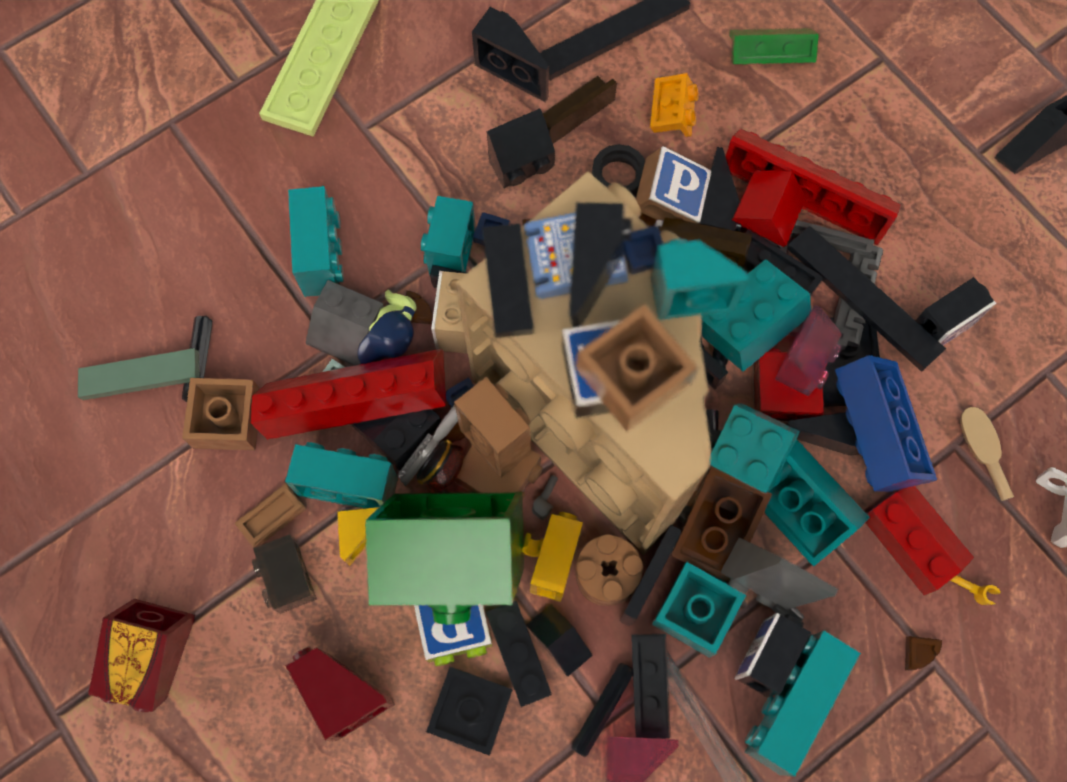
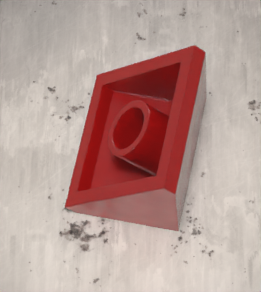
M754 171L732 221L785 247L806 200V196L793 171Z

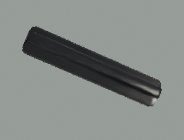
M196 316L194 318L189 348H195L199 352L200 378H204L212 329V320L207 316ZM190 382L183 385L182 400L185 402L188 399Z
M620 663L573 742L572 750L582 757L588 756L632 679L633 669L628 665Z

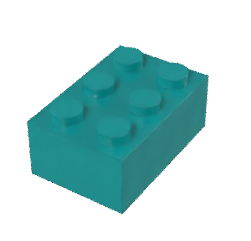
M325 186L288 190L292 273L304 297L319 296L328 280L336 284L344 282L343 266L339 264L338 255H342L340 237L337 238L336 230L341 228L339 212L335 209L334 198L328 197Z
M766 259L747 274L748 282L734 311L701 315L702 337L743 372L812 315L810 293Z
M306 442L305 446L295 444L285 482L300 497L367 509L380 507L395 494L398 477L391 462H387L388 458L384 456L369 454V457L366 458L356 456V452L349 449L338 448L337 452L325 450V446L321 444Z

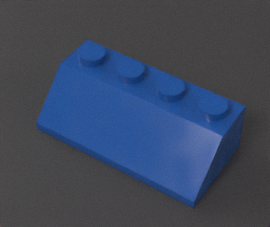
M868 355L836 369L835 372L838 378L836 381L837 389L844 397L847 406L846 417L854 428L857 437L855 441L856 448L860 455L863 456L867 468L865 471L866 479L873 487V490L889 492L937 481L898 363Z

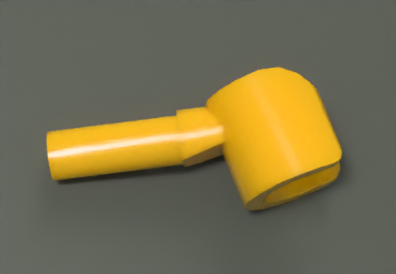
M526 533L522 547L524 555L538 557L544 538L533 540L531 539V534Z
M958 575L950 580L973 593L975 601L980 605L995 604L987 599L986 591L991 594H1000L999 588L994 585L978 586Z

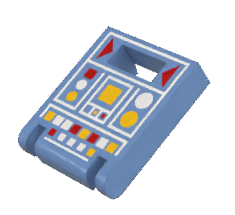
M575 213L532 221L524 225L525 234L528 236L527 246L534 284L549 282L535 287L536 296L539 299L570 294ZM624 256L606 286L628 282Z

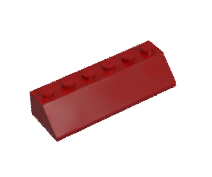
M740 129L730 140L725 156L731 175L748 183L754 171H793L806 196L802 207L803 210L857 236L872 239L876 245L880 243L898 216L901 204L893 201L889 196L880 195L859 182L846 179L834 170L825 169L813 163L809 158L800 157L787 151L781 145L762 139L754 132Z
M437 349L266 383L252 395L251 424L268 440L446 406L443 349Z

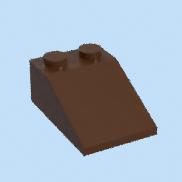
M709 466L694 497L681 529V535L674 546L671 556L683 562H688L729 583L731 578L720 572L738 538L751 542L772 494L769 492L764 493L713 466Z

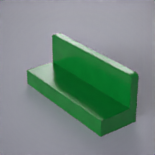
M811 28L730 30L729 36L733 39L731 58L733 64L816 63L819 33Z

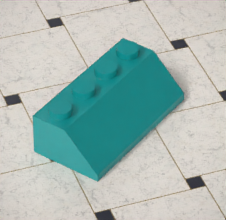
M796 439L773 488L769 491L772 496L764 513L814 567L854 534L870 517Z

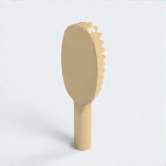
M970 407L964 410L960 423L963 437L968 448H970V452L973 453L977 461L986 465L1001 501L1013 498L1014 495L999 464L1002 451L994 426L981 409Z

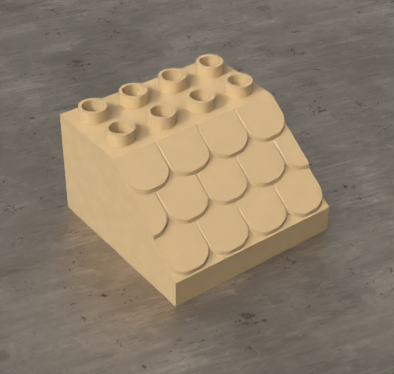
M589 171L529 221L576 213V203H624L625 218H632V232L648 228L639 219L641 209L638 202L625 187L618 183H612L606 188ZM523 226L521 228L534 334L495 338L486 258L457 282L472 380L478 384L486 377L493 385L497 382L503 387L509 396L508 403L514 409L521 408L530 419L531 441L644 555L665 535L669 526L675 523L710 466V439L703 398L708 393L700 345L701 315L658 320L651 283L653 269L631 275L624 256L628 282L606 286L582 326L623 320L645 304L695 363L698 371L691 385L628 432H626L612 413L575 418L562 350L563 329L573 328L569 316L570 294L545 299L537 298L535 287L549 282L534 284L527 246L528 236H526ZM665 230L660 233L664 244L670 240L680 239L670 231Z

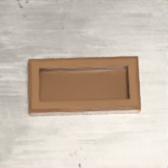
M285 483L234 524L251 546L257 549L304 512L306 508Z

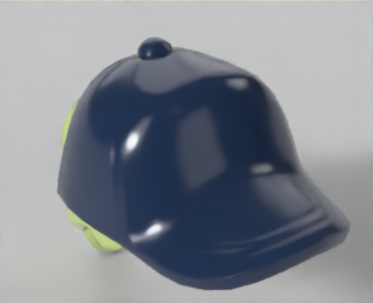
M390 290L385 292V298L390 305L380 309L376 321L369 327V333L359 344L357 355L360 364L381 361L384 358L403 356L414 336V329L411 324V319L417 308L414 300L405 295L392 293Z

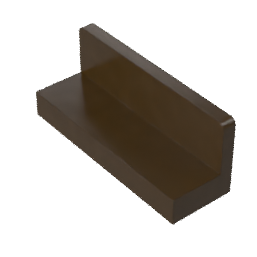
M596 76L544 112L543 116L552 143L554 144L614 102L617 82L611 79L605 83L599 76Z
M668 217L664 218L662 226H658L660 233L666 230L687 242L701 241L718 254L724 255V258L739 268L744 269L752 240L751 234Z

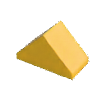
M379 507L337 512L340 558L349 566L366 548L365 520Z

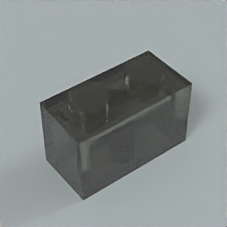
M291 534L253 548L256 558L252 559V565L257 577L263 578L266 588L262 590V596L268 608L272 607L274 611L281 614L317 600L298 542Z

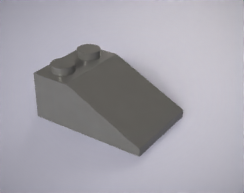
M738 538L720 572L731 578L728 585L744 594H747L749 589L758 593L755 599L774 609L776 603L786 609H792L836 596L839 590L784 558L741 538Z

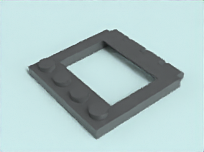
M799 220L796 221L785 247L762 236L763 239L788 254L789 250L787 247L792 239H795L807 227L811 226L836 250L850 253L849 261L874 284L876 282V270L879 269L883 249L874 246V240ZM839 297L831 327L805 320L788 335L845 350L847 346L859 347L864 328L859 323H865V320Z

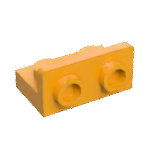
M687 73L655 78L650 128L653 133L681 129L685 137L692 136V126L696 124L694 106L695 101H698L699 92L697 85L693 84Z

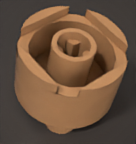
M602 535L591 540L581 550L575 569L576 582L582 595L590 602L602 606L617 605L629 599L638 587L642 577L643 563L639 553L631 543L617 536ZM611 565L614 567L613 573L615 577L611 574L604 577L602 575V566L607 568Z

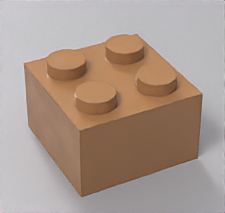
M645 304L577 353L576 361L578 373L626 432L691 385L698 371L695 363Z
M190 378L182 439L193 449L255 451L258 430L251 424L252 395L260 389L255 381L245 379Z

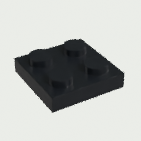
M449 667L426 732L490 756L513 689Z

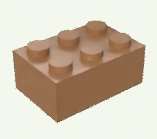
M485 377L456 400L454 405L460 431L500 477H503L530 455L531 430L529 424L531 421L521 408L514 409L508 403L509 396L500 384L496 382L493 385Z

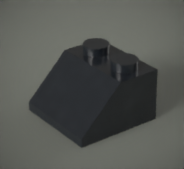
M540 108L487 131L489 163L503 188L511 185L517 186L523 183L526 178L535 174H544L555 166V149Z

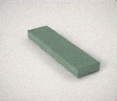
M193 348L78 368V398L89 400L188 383L190 378H200L199 352Z

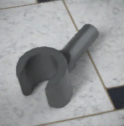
M553 475L550 476L544 491L537 497L532 507V513L542 521L554 507L547 502L558 480Z

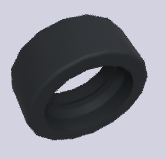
M616 144L604 148L594 159L592 175L607 188L611 183L607 182L602 176L604 166L617 161L627 163L635 170L636 178L632 183L623 187L635 198L645 158L638 150L628 145Z

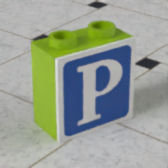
M414 605L425 660L427 662L434 661L435 666H442L455 662L454 656L467 653L468 658H474L487 654L486 648L493 647L483 605L471 606L470 620L454 625L438 624L433 621L432 608L428 605Z

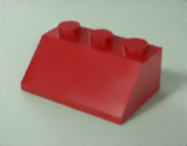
M915 486L899 489L867 513L870 518L865 522L866 525L923 595L940 589L962 572L974 559L973 555Z

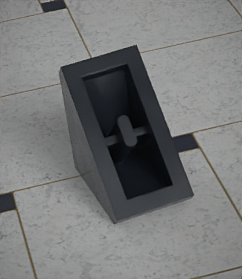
M552 604L526 624L567 677L593 656L573 625Z

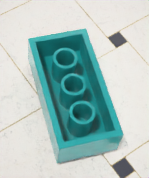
M821 631L814 635L810 634L781 694L775 697L769 696L761 710V713L765 716L759 727L754 725L745 739L748 747L744 753L778 775L795 777L861 653L826 631Z

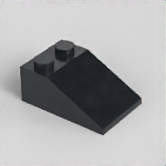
M489 7L472 30L474 65L546 102L549 89V65L514 18L504 11H498Z
M428 409L350 425L400 471L428 433L431 435L442 421L436 412Z

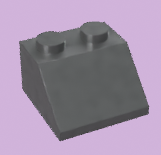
M328 280L314 304L305 342L306 345L354 366L361 365L357 355L359 344L369 333L370 325L376 321L380 309L384 307L383 303Z

